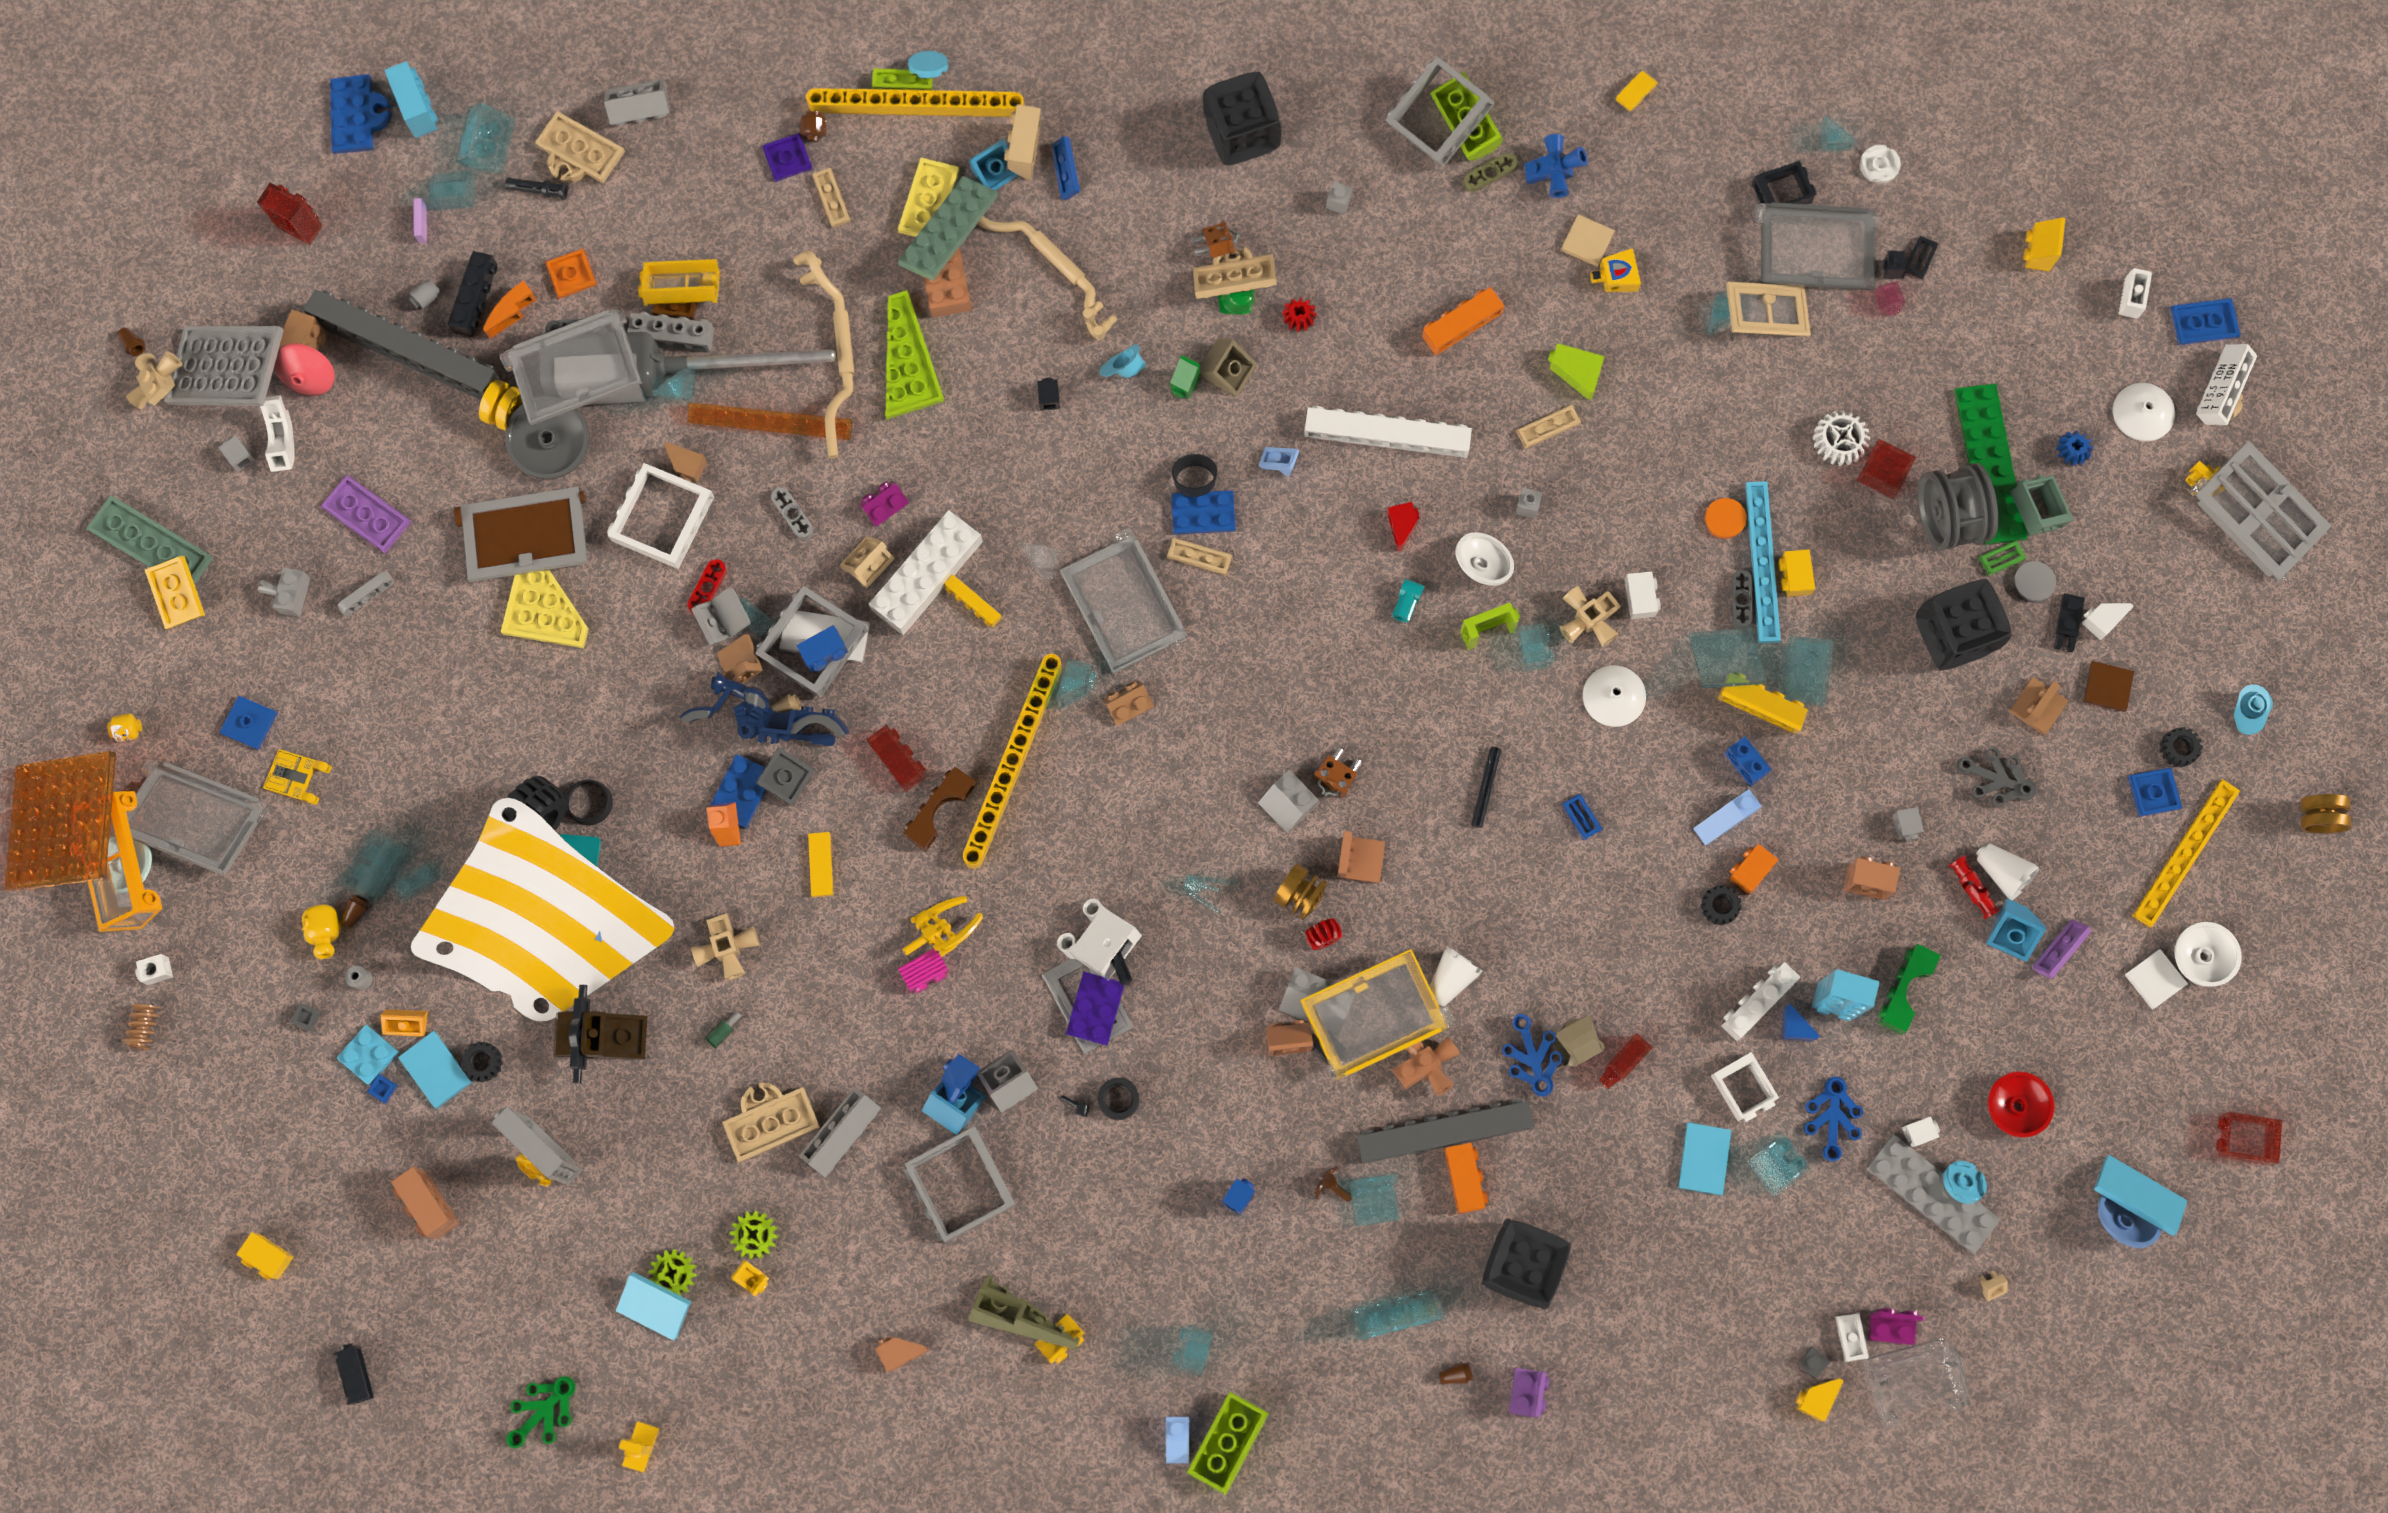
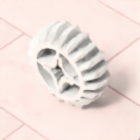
M1844 410L1839 415L1836 411L1832 412L1831 416L1829 414L1825 415L1824 420L1821 419L1818 422L1819 426H1816L1814 429L1816 433L1813 436V440L1816 441L1814 447L1820 448L1818 455L1825 453L1824 460H1827L1828 457L1832 458L1831 464L1838 460L1839 466L1843 465L1844 460L1847 465H1850L1852 460L1857 462L1859 457L1864 456V450H1867L1869 447L1870 436H1867L1869 429L1863 428L1865 422L1859 423V416L1853 418L1852 412L1847 416ZM1837 425H1844L1846 427L1840 428ZM1851 431L1855 433L1857 437V443L1855 442V439L1852 437ZM1826 433H1828L1829 437L1832 439V445H1830V443L1828 442ZM1847 433L1844 439L1840 440L1839 443H1837L1839 437ZM1838 448H1844V449H1846L1847 451H1840V450H1837V449H1838Z

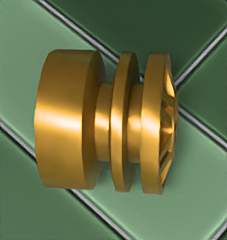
M1296 863L1279 887L1273 901L1283 908H1286L1291 902L1295 903L1292 914L1295 915L1301 907L1303 910L1299 918L1304 921L1320 903L1328 882L1322 880L1318 887L1314 886L1318 876L1315 875L1308 882L1306 877L1309 870Z

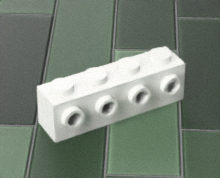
M1785 962L1780 966L1775 964L1768 971L1770 976L1765 981L1761 979L1753 987L1755 992L1751 996L1746 994L1738 1002L1740 1007L1736 1011L1731 1009L1723 1017L1726 1021L1721 1026L1736 1041L1741 1039L1799 980L1800 976Z

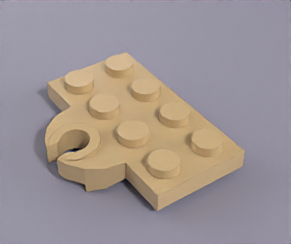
M558 111L535 142L537 147L550 154L547 165L555 179L559 177L561 169H568V172L561 177V181L567 183H575L586 174L604 183L625 153L624 148Z
M1245 247L1244 249L1235 250L1236 258L1230 259L1228 253L1215 257L1213 265L1193 268L1196 299L1277 285L1273 254L1253 258L1251 251Z
M759 1083V1087L765 1091V1097L761 1101L754 1099L755 1091L752 1087L747 1089L741 1099L742 1114L722 1122L738 1163L821 1128L804 1087L783 1095L774 1085Z

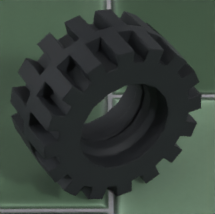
M2186 727L2175 728L2168 732L2160 742V753H2163V759L2166 758L2168 760L2167 763H2172L2175 767H2185L2195 762L2202 753L2200 750L2203 749V745H2200L2202 740L2201 738L2197 739L2198 734L2196 732L2193 734V730L2190 728L2186 730ZM2181 739L2189 746L2187 755H2180L2175 751L2173 747L2175 740Z
M1717 885L1709 889L1701 901L1703 916L1705 915L1706 919L1715 925L1731 923L1739 915L1742 907L1740 905L1741 898L1738 897L1737 891L1734 892L1733 888H1728L1726 885ZM1716 897H1724L1728 900L1730 908L1727 913L1720 914L1713 909L1712 903Z
M487 1042L470 1044L469 1048L464 1050L465 1054L461 1056L462 1062L460 1063L463 1067V1072L475 1081H490L502 1069V1054L498 1048ZM480 1053H487L490 1056V1064L485 1070L478 1071L474 1067V1059Z

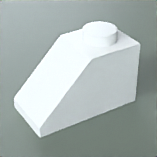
M2101 603L2096 609L2092 606L2083 615L2086 619L2082 624L2097 638L2102 640L2134 606L2131 603Z

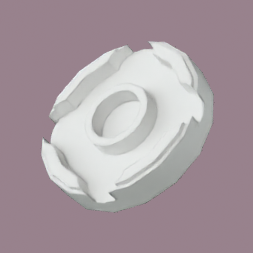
M1874 145L1868 148L1860 160V170L1864 177L1878 184L1892 181L1898 175L1901 167L1900 157L1895 150L1886 148L1887 146Z

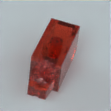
M1636 1033L1605 1066L1606 1070L1598 1081L1607 1090L1618 1081H1623L1653 1047Z

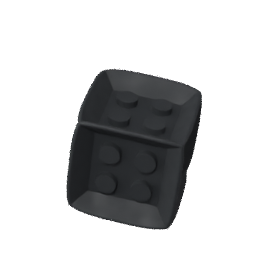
M1250 72L1235 76L1205 89L1203 92V112L1214 147L1224 165H1234L1266 155L1280 146L1282 127L1278 110L1267 82L1260 72Z
M1987 579L1972 581L1942 592L1932 599L1925 601L1916 612L1919 631L1933 662L1939 670L1952 669L1983 658L2001 649L2012 636L2011 626L1995 589Z
M1507 1218L1503 1221V1226L1494 1242L1481 1285L1516 1301L1546 1310L1550 1307V1303L1559 1287L1572 1243L1535 1226Z

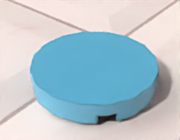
M935 51L918 52L909 58L908 68L912 74L917 73L921 78H934L942 75L941 72L948 70V59L942 53Z
M1956 1161L1949 1165L1944 1171L1943 1182L1946 1190L1955 1200L1964 1204H1974L1986 1193L1987 1183L1982 1172H1978L1975 1169L1976 1166L1967 1161Z

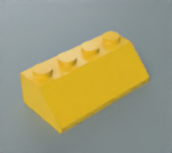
M1738 673L1727 676L1717 699L1791 733L1796 734L1801 730L1808 709L1804 708L1805 704L1794 699L1790 702L1784 699L1785 695L1780 692L1773 691L1771 693L1764 690V685L1757 682L1751 684L1745 681L1746 677Z

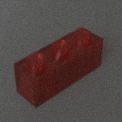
M886 724L866 740L906 793L926 778L923 773L926 769L919 760L915 762L911 757L914 753L907 744L903 746L900 743L899 739L901 736L896 729H890Z

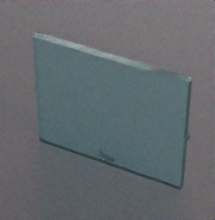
M1752 629L1689 633V640L1702 688L1766 684V677Z

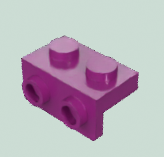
M893 481L883 482L878 486V491L874 494L869 493L865 495L859 504L860 508L864 510L876 527L909 504L903 492Z

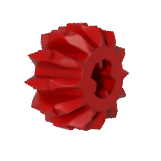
M1299 297L1297 302L1292 298L1291 304L1286 303L1284 306L1285 310L1282 311V316L1285 317L1283 323L1289 324V330L1295 326L1297 333L1300 332V327L1307 331L1308 326H1313L1314 319L1317 316L1314 312L1315 306L1310 305L1309 299L1302 302V297Z
M1334 918L1321 920L1319 923L1309 927L1305 932L1307 942L1312 950L1327 948L1338 942L1343 936L1341 927Z

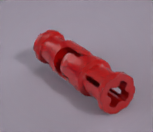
M1965 855L1948 865L1950 868H1953L1959 877V883L1969 895L1973 904H1977L1983 913L1984 920L2001 910L1999 907H1996L1990 898V892L1984 886L1976 871H1972L1966 862Z

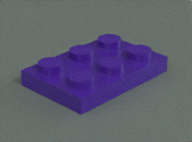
M1083 971L1066 1034L1108 1046L1125 985L1122 986L1120 981L1107 980L1102 976Z

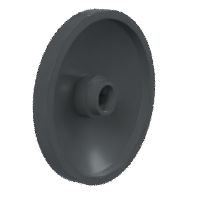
M551 396L534 398L538 411L565 402L563 399ZM522 404L512 414L505 433L506 448L512 461L525 473L540 479H556L574 471L584 460L590 441L588 425L578 409H573L530 425L524 405Z

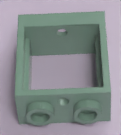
M2044 475L2032 479V481L2024 479L2016 484L2017 487L2010 491L2030 536L2061 529L2074 520L2054 476L2044 477ZM2040 491L2051 515L2050 518L2041 519L2029 492Z

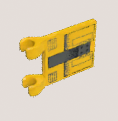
M278 749L263 789L317 805L319 797L306 792L315 769L324 773H330L332 766L326 762Z

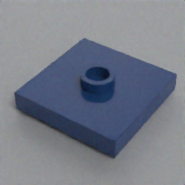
M238 696L219 733L259 750L278 712Z
M2171 767L2128 776L2139 817L2181 810L2183 808Z

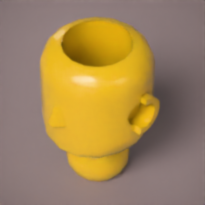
M314 905L307 908L302 914V930L305 940L310 945H315L313 953L318 959H327L333 956L335 949L331 943L338 938L342 927L336 910L330 905Z

